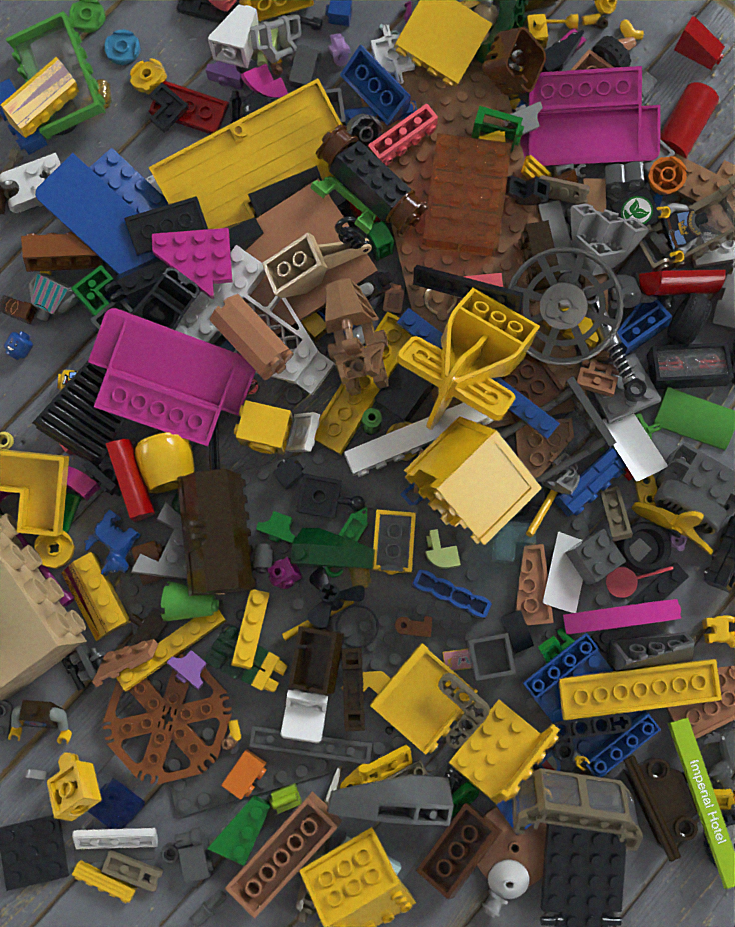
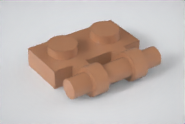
M593 358L583 361L581 365L588 367V369L580 368L577 383L581 389L613 397L618 377L611 376V374L619 376L620 372L616 370L617 367H614V364L611 363L607 365L597 362ZM594 369H597V370H600V371H604L605 374H604V373H601V372L594 371Z

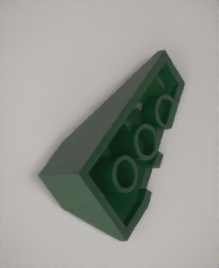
M302 528L292 543L291 564L299 567L373 569L375 549L321 528Z

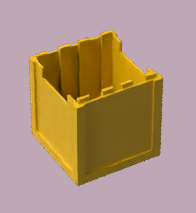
M461 416L404 469V472L407 474L405 478L410 484L414 482L420 489L418 493L423 499L426 497L429 499L428 505L433 511L437 509L441 513L442 517L440 519L444 524H450L454 527L460 524L463 529L468 526L473 532L470 537L476 544L480 542L485 545L541 489V486L497 430Z

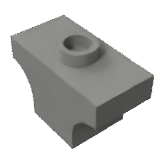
M541 102L528 107L522 105L515 109L516 112L511 114L523 118L521 123L524 126L522 135L540 127L537 115L543 109ZM504 121L505 126H513L516 128L515 124L508 121Z

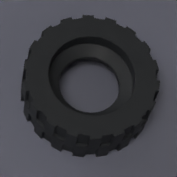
M606 35L602 37L592 47L594 53L614 68L630 67L631 65L628 50L618 39Z

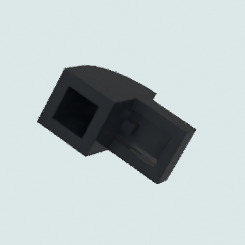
M510 175L506 180L505 195L514 198L516 204L526 206L538 205L548 201L550 182L538 177L525 181Z

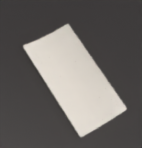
M634 413L609 424L606 419L602 420L617 442L614 445L615 449L636 481L651 476L668 466Z
M558 532L543 598L544 604L576 613L583 579L565 552L582 541L581 539Z

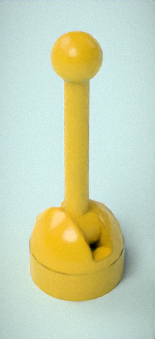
M571 14L565 20L546 19V22L565 23L569 29H577L578 14Z

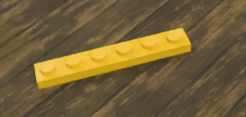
M219 609L212 616L193 618L160 641L152 659L133 669L128 667L123 669L119 676L116 677L124 691L127 692L164 666L172 656H178L226 622V619Z

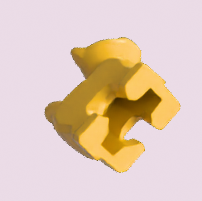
M722 615L704 618L702 620L703 629L711 627L712 631L709 634H704L705 643H727L731 648H735V631L729 632V622L735 623V617Z

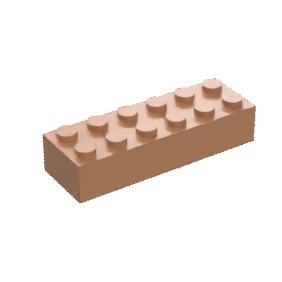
M313 791L225 887L254 919L342 822L336 814L327 812L328 806Z

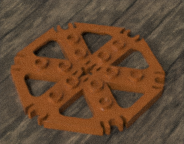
M181 654L179 658L185 657V654ZM206 667L200 675L213 689L211 697L184 704L190 684L187 681L185 684L176 677L177 673L172 669L164 697L147 678L128 690L146 709L147 713L122 719L118 718L115 712L124 689L118 680L116 681L103 723L111 722V724L105 725L103 729H111L112 734L105 737V740H115L106 744L137 779L141 771L143 773L140 776V780L143 781L146 774H150L152 777L151 784L155 783L157 776V784L202 774L204 772L200 770L199 765L202 770L206 771L208 768L205 766V760L208 759L212 763L216 762L211 753L217 759L219 758L222 741L225 739L229 726L228 722L232 717V713L224 714V712L232 710V707H224L223 702L230 699V696L221 698L222 694L228 692ZM170 712V717L173 718V721H169L166 724L163 715H167ZM217 718L220 725L215 741L211 746H207L188 725L189 723ZM152 733L143 761L135 763L123 750L122 741L127 738ZM173 740L190 759V766L187 769L167 773L164 771L163 766L171 741Z

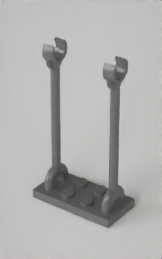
M574 377L566 380L564 392L541 406L540 409L548 412L554 407L572 399L575 404L574 410L578 416H583L586 421L584 425L590 433L593 431L598 440L535 479L537 482L544 483L603 447L607 451L617 443ZM519 420L499 434L505 439L527 424Z

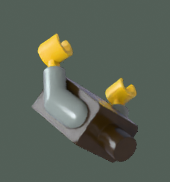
M23 700L22 705L16 706L12 711V727L8 735L9 740H11L12 735L17 736L18 741L20 740L23 731L20 726L58 729L61 731L57 738L59 744H61L63 739L68 744L72 737V732L68 730L66 712L63 708L52 702Z

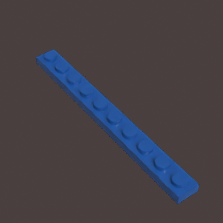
M408 308L397 321V324L413 337H420L442 349L441 337L443 333ZM500 377L493 378L494 381L515 394V400L509 411L548 440L560 423Z

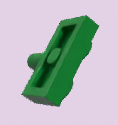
M563 628L558 629L557 634L565 643L560 645L558 639L552 636L538 646L546 664L575 642L569 634L566 635V631Z

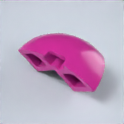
M267 64L253 68L240 75L252 91L257 94L260 93L264 97L281 98L288 94L282 78L273 80Z

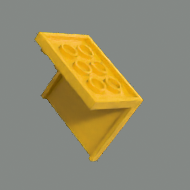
M498 699L485 721L461 746L449 761V764L494 803L498 804L503 800L506 802L513 798L520 790V787L517 786L522 779L526 781L533 772L530 768L535 762L539 764L546 755L544 751L552 747L559 737L556 734L560 729L552 724L540 734Z
M373 827L299 870L324 927H377L382 923L391 922L398 913L409 911L413 907L412 905L416 903L413 895L398 878Z

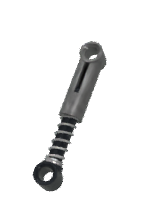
M587 286L582 290L586 291L594 286ZM596 294L592 296V301H588L587 309L599 313V296ZM605 310L604 315L609 317L607 311ZM601 323L596 330L600 343L609 334L611 326ZM616 332L614 338L604 348V351L611 354L610 358L614 360L613 364L617 366L616 370L620 372L619 376L623 378L625 398L630 402H637L644 396L647 387L645 382L639 379L634 374V371L632 372V366H629V360H626V354H623V348L619 346L622 341ZM631 387H637L640 393H632Z

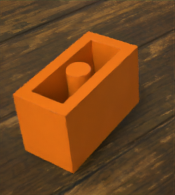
M246 749L221 786L240 800L244 796L249 797L255 788L252 785L256 778L260 780L267 770L264 768L266 762Z

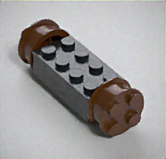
M340 124L331 133L327 132L323 136V143L316 151L317 158L327 162L329 172L382 222L392 223L398 229L397 233L402 235L410 229L411 225L415 227L421 220L419 216L429 207L427 202H422L415 196L416 192L409 188L365 145L358 141V137H352L347 132L345 125Z

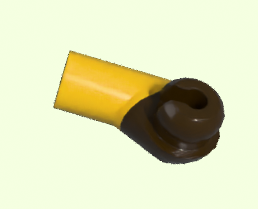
M600 13L582 16L583 25L593 24L601 30L609 25L608 20Z

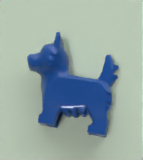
M110 509L106 512L103 519L96 524L94 533L88 536V540L84 541L86 544L85 551H88L98 541L109 548V554L101 571V574L105 573V576L110 572L117 573L120 571L126 573L128 571L129 564L125 558L134 542L142 536L131 527L124 532L119 527H115V522L119 521L121 517Z

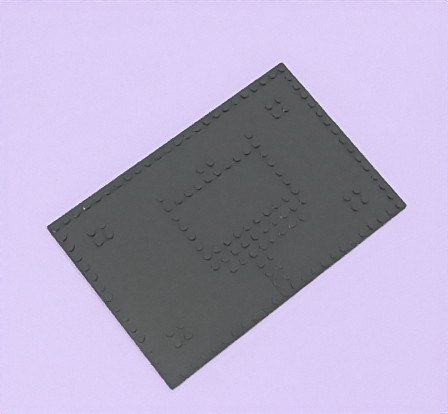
M511 425L494 429L497 430L498 433H500L501 431H503ZM387 431L351 440L344 452L384 436ZM514 432L504 440L509 443V447L517 456ZM322 448L290 457L294 462L298 460L303 466V474L342 480L339 496L347 498L361 496L364 499V508L367 507V522L369 524L358 540L360 544L370 548L374 546L376 510L416 513L411 574L395 573L394 575H389L382 571H372V569L329 568L332 572H338L340 569L344 570L338 577L332 578L328 576L329 582L335 584L340 591L357 585L364 586V599L359 602L354 601L355 603L352 605L359 604L370 608L377 616L379 622L377 637L370 645L362 648L363 672L383 671L388 677L392 678L420 643H423L429 648V651L444 663L442 652L468 649L466 640L508 633L502 617L515 612L523 546L544 544L547 574L549 575L558 532L581 540L590 535L583 511L577 516L573 514L568 517L553 501L533 537L526 535V531L533 520L518 521L517 523L507 522L485 545L480 542L476 544L470 537L473 532L468 526L463 529L460 524L457 527L450 524L445 525L440 519L442 517L441 513L437 509L433 511L428 505L430 501L427 497L417 505L410 506L400 495L411 485L405 478L407 474L404 472V469L419 454L408 461L400 460L394 462V460L387 462V466L381 469L372 468L368 474L358 477V475L353 476L344 452L342 455H339L328 448ZM562 450V452L557 456V458L564 453L563 450ZM282 460L235 472L240 473L241 478L245 479L246 487H243V495H246L248 503L244 504L245 511L249 512L250 518L246 520L247 528L251 529V536L248 537L249 545H252L253 549H255L256 544L271 545L273 550L272 566L277 560L286 557L291 559L292 544L281 540L279 543L268 539V535L256 530L258 522L268 521L273 511L293 519L290 531L296 537L302 528H321L339 535L350 515L358 512L351 509L350 506L342 504L337 505L335 519L296 512L303 477L286 490L273 474L278 468L277 465ZM551 463V465L545 470V472H547L548 470H550V469L552 468V463ZM545 486L543 489V502L551 490ZM414 487L406 493V496L412 503L421 496L418 493H413ZM174 489L150 496L155 514L135 523L130 519L125 503L104 510V514L110 509L121 517L119 521L115 522V527H119L123 532L131 527L142 535L134 542L132 547L155 540L157 544L160 543L164 551L174 529L156 520L165 502L181 516L179 491ZM317 491L314 494L316 501H322L325 498V494L322 491ZM438 529L441 548L457 546L460 560L459 567L439 569L428 562L425 551L432 550L431 547L428 548L426 536H429L430 530ZM130 549L125 558L129 564L128 571L126 573L118 571L129 618L134 613L141 619H144L153 607L165 614V608H161V600L164 587L169 586L168 581L188 586L187 580L168 578L143 586L139 574L131 573L135 565L132 549ZM250 553L251 562H253V553ZM298 566L303 578L296 581L288 589L273 586L269 580V572L257 573L256 569L252 570V578L256 579L257 587L253 588L270 593L257 648L258 646L264 647L279 656L280 660L288 665L283 676L274 671L270 677L279 682L275 692L265 689L260 690L241 681L240 679L246 669L232 666L242 621L236 619V612L240 609H246L250 591L212 594L216 596V600H219L218 609L226 619V622L181 654L186 656L192 650L206 662L207 670L228 692L222 694L221 698L230 696V699L225 700L223 705L226 708L232 707V710L224 712V714L232 713L231 720L238 719L241 739L231 750H225L222 747L218 759L211 753L216 762L212 763L208 759L205 760V766L208 768L206 771L202 770L199 765L200 770L204 773L169 781L178 816L181 817L239 800L238 797L221 785L246 749L266 762L264 768L267 769L260 780L256 778L252 785L255 788L249 796L335 772L339 766L345 769L362 764L249 747L252 726L282 730L288 690L296 689L288 687L295 648H306V645L296 644L297 635L285 641L282 633L308 620V614L322 601L319 595L320 591L311 585L309 581L310 575L318 567ZM418 570L429 571L436 578L450 581L455 587L466 588L473 595L487 598L492 603L487 616L484 618L474 617L466 609H457L450 605L448 601H440L430 593L418 591L412 585ZM604 578L590 585H586L584 580L582 581L576 613L613 608ZM361 607L346 610L338 622V632L344 633L343 641L351 646H363L369 643L375 636L377 629L376 620L372 613ZM552 607L554 623L528 625L527 627L534 646L515 653L510 641L516 674L475 681L472 668L455 670L454 672L473 689L478 691L476 694L487 702L490 710L499 699L520 717L543 711L523 682L546 664L538 646L552 636L558 639L560 645L565 643L557 634V631L560 628L566 631L563 615L572 614V612ZM240 611L238 618L243 619L244 612ZM340 612L330 616L328 627L325 630L336 632L335 624ZM424 616L433 617L431 637L403 635L395 629V623L400 617H407L410 620L424 622ZM193 618L168 621L156 642L159 643ZM131 622L133 635L135 636L138 626ZM228 623L233 626L234 630L231 635H224L222 633V626ZM225 626L224 632L230 633L231 627ZM596 631L575 633L569 635L576 641L583 634L587 633L589 636H591ZM342 644V649L350 648ZM610 648L606 652H602L599 649L598 652L613 671H616L609 661ZM341 650L334 694L325 695L328 696L322 736L372 743L370 761L379 759L405 744L411 749L417 748L396 728L393 729L392 734H386L385 729L390 727L391 724L369 705L378 695L370 687L364 691L365 731L345 732L344 696L341 689L343 686ZM167 664L147 677L163 697L172 673V668ZM201 675L200 678L203 686L197 691L192 685H189L184 704L212 696L213 689ZM302 690V691H304V692H306V693H312V694L314 693V692H310L309 690ZM477 709L476 712L480 714L483 712V709ZM170 712L167 715H163L166 724L169 721H173V718L170 717ZM210 718L189 723L188 725L207 746H211L215 741L220 722L217 718ZM454 720L449 727L452 728L456 724V721ZM463 721V726L465 728H473V724L471 723V721ZM228 726V729H227L225 738H226L227 735L230 733L229 726ZM441 736L438 741L446 739V736L444 738ZM173 740L165 760L167 773L187 769L190 766V759Z

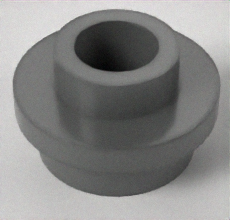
M167 843L161 850L162 860L167 864H174L180 859L179 848L176 847V843ZM173 849L175 856H170L168 851Z

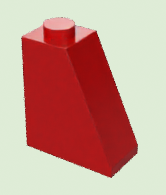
M692 16L674 51L712 70L715 64L719 65L724 56L722 51L725 46L696 17Z

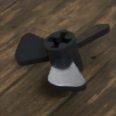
M318 567L310 575L309 581L311 585L320 591L319 595L322 601L308 614L307 618L314 626L326 629L329 624L331 611L341 609L344 605V600L359 602L364 599V586L357 585L340 591L335 584L329 582L325 568Z

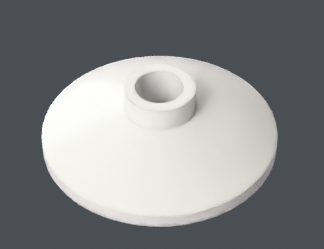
M503 860L496 863L490 869L488 883L490 889L499 897L513 899L521 896L527 890L529 874L521 863L514 860Z

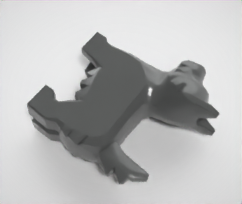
M636 271L632 276L615 275L622 290L623 308L635 307L639 303H652L657 299L655 296L641 293L643 291L639 283V274L644 272ZM609 288L608 294H612L613 299L617 300L615 288ZM610 301L611 309H617V301Z
M735 726L732 729H724L719 733H707L706 738L703 740L704 744L718 742L721 761L712 765L707 770V773L713 781L719 782L724 789L732 784L731 776L735 774Z

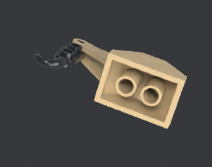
M344 217L335 224L334 229L338 233L341 242L317 245L314 236L306 233L263 262L262 265L275 296L285 298L306 294L322 283L327 270L369 253L372 247L368 239L364 238L354 228L349 226L342 227L347 222H355L356 219L354 217Z

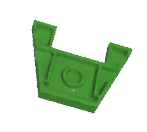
M328 176L323 181L318 182L316 180L312 183L310 188L322 198L335 189L342 197L361 210L363 214L357 218L354 224L367 235L369 234L376 215L336 177Z

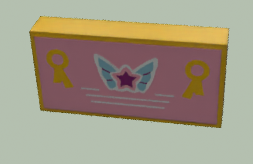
M468 649L442 652L444 664L452 671L471 669Z

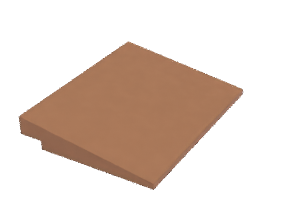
M311 183L256 218L264 233L245 251L263 263L306 233L314 236L317 245L341 242L334 228L337 221L344 217L330 195L328 194L322 198L310 188ZM345 223L342 227L344 228L349 225L348 223ZM364 254L327 270L322 283L308 293L286 297L301 322L326 306L327 284L347 278L358 284L369 276L378 273V270L368 254ZM267 275L264 276L250 295L251 298L264 307H267L275 297ZM280 299L272 313L291 327L296 326L297 322L284 301ZM255 307L257 315L265 314ZM261 318L267 324L266 318ZM270 318L271 326L279 325V323ZM281 328L272 330L277 336L282 335Z

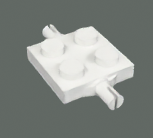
M384 25L382 26L384 36L380 39L371 40L373 55L390 75H395V79L399 84H403L402 73L415 70V64L411 62L412 59L408 56L403 57L396 52L394 45L400 35L391 34L389 25H386V27Z

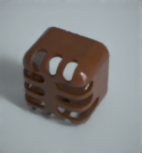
M518 27L497 33L494 38L495 42L490 47L491 51L486 56L487 61L483 63L484 74L488 75L490 81L495 82V86L501 89V93L511 96L532 92L546 61L544 48L526 27ZM521 50L523 52L514 59L512 58V54L515 51ZM508 59L515 65L524 67L522 71L514 70L508 64Z

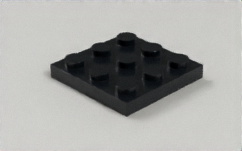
M54 815L0 827V853L6 891L69 876L60 819H55Z

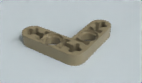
M446 673L439 680V689L465 711L464 715L456 722L446 736V743L451 748L457 749L485 721L490 713V707L487 702L452 673ZM450 680L452 683L447 687L445 683ZM457 687H459V689L457 690V692H456V693H453V691H454ZM462 692L468 694L469 701H462L459 694ZM474 700V701H475L474 705H472V707H470V704H471L472 701ZM482 708L483 712L480 714L476 712L477 709ZM463 721H471V723L473 724V728H465L463 726ZM460 731L462 734L460 735L459 739L454 741L452 739L453 736H456Z

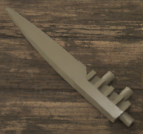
M342 766L337 768L326 794L324 803L327 806L330 792L340 789ZM331 836L310 857L305 866L328 853ZM302 878L295 908L300 911L298 921L306 923L308 914L317 913V910Z

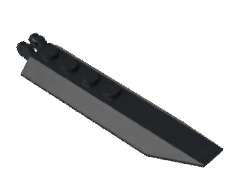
M255 217L223 227L229 228L231 251L236 245L244 251L247 250L264 233ZM156 257L116 275L117 281L107 284L104 289L106 292L111 293L122 288L123 291H118L110 296L111 302L114 303L127 298L131 308H134L155 286L165 270L171 267Z

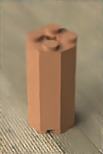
M239 294L226 298L223 301L225 305L222 308L216 307L209 320L264 380H268L275 373H282L286 369L285 364L293 357L294 353Z

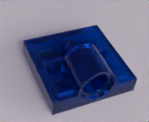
M113 777L108 784L106 783L99 790L102 800L87 810V812L110 829H123L141 810L145 801Z

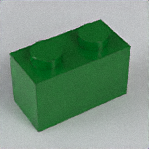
M374 222L371 231L367 235V239L371 244V252L375 260L379 261L393 254L394 239L385 222Z

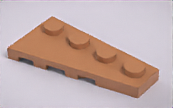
M544 544L523 546L515 611L521 610L527 626L554 623L552 606L543 603L548 580Z

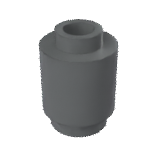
M255 545L252 568L256 569L257 573H268L267 569L272 566L273 550L271 545Z

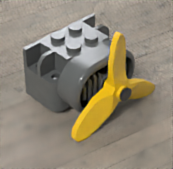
M685 442L669 455L666 461L668 466L662 469L657 476L656 485L659 489L654 496V501L658 507L635 502L631 508L639 516L661 527L670 529L669 533L674 537L680 538L681 535L688 537L703 551L712 556L714 551L696 534L695 530L705 534H716L725 519L735 512V471Z

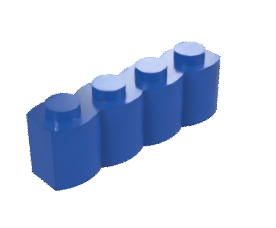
M418 570L412 583L413 587L418 591L430 593L437 600L448 601L450 605L457 609H466L470 615L477 618L486 617L492 605L487 598L473 595L466 588L455 587L450 581L436 578L434 574L426 570Z

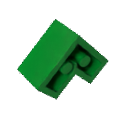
M100 265L71 287L75 297L94 317L110 304L104 297L108 294L104 288L107 284L113 282L114 279Z

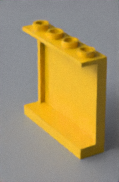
M419 0L398 37L394 48L399 55L411 58V62L416 66L421 67L422 65L427 68V72L434 77L438 75L446 85L456 87L491 28L492 23L457 0Z
M420 643L369 705L426 755L428 752L432 753L437 748V741L441 736L444 738L450 732L451 727L449 726L454 720L457 722L464 714L462 709L439 689L438 683L441 677L446 673H452L475 693L478 691L473 689L429 651V648L423 643ZM449 680L445 685L448 687L452 682ZM457 687V688L453 691V693H456L457 690L459 689V687ZM463 692L459 694L462 701H469L468 694Z

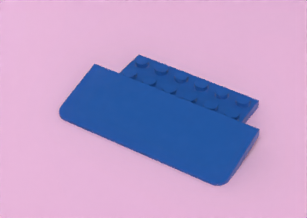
M110 148L90 167L72 153L37 187L35 192L37 200L116 273L121 274L156 258L153 251L137 256L124 218L169 204L165 197L113 148Z

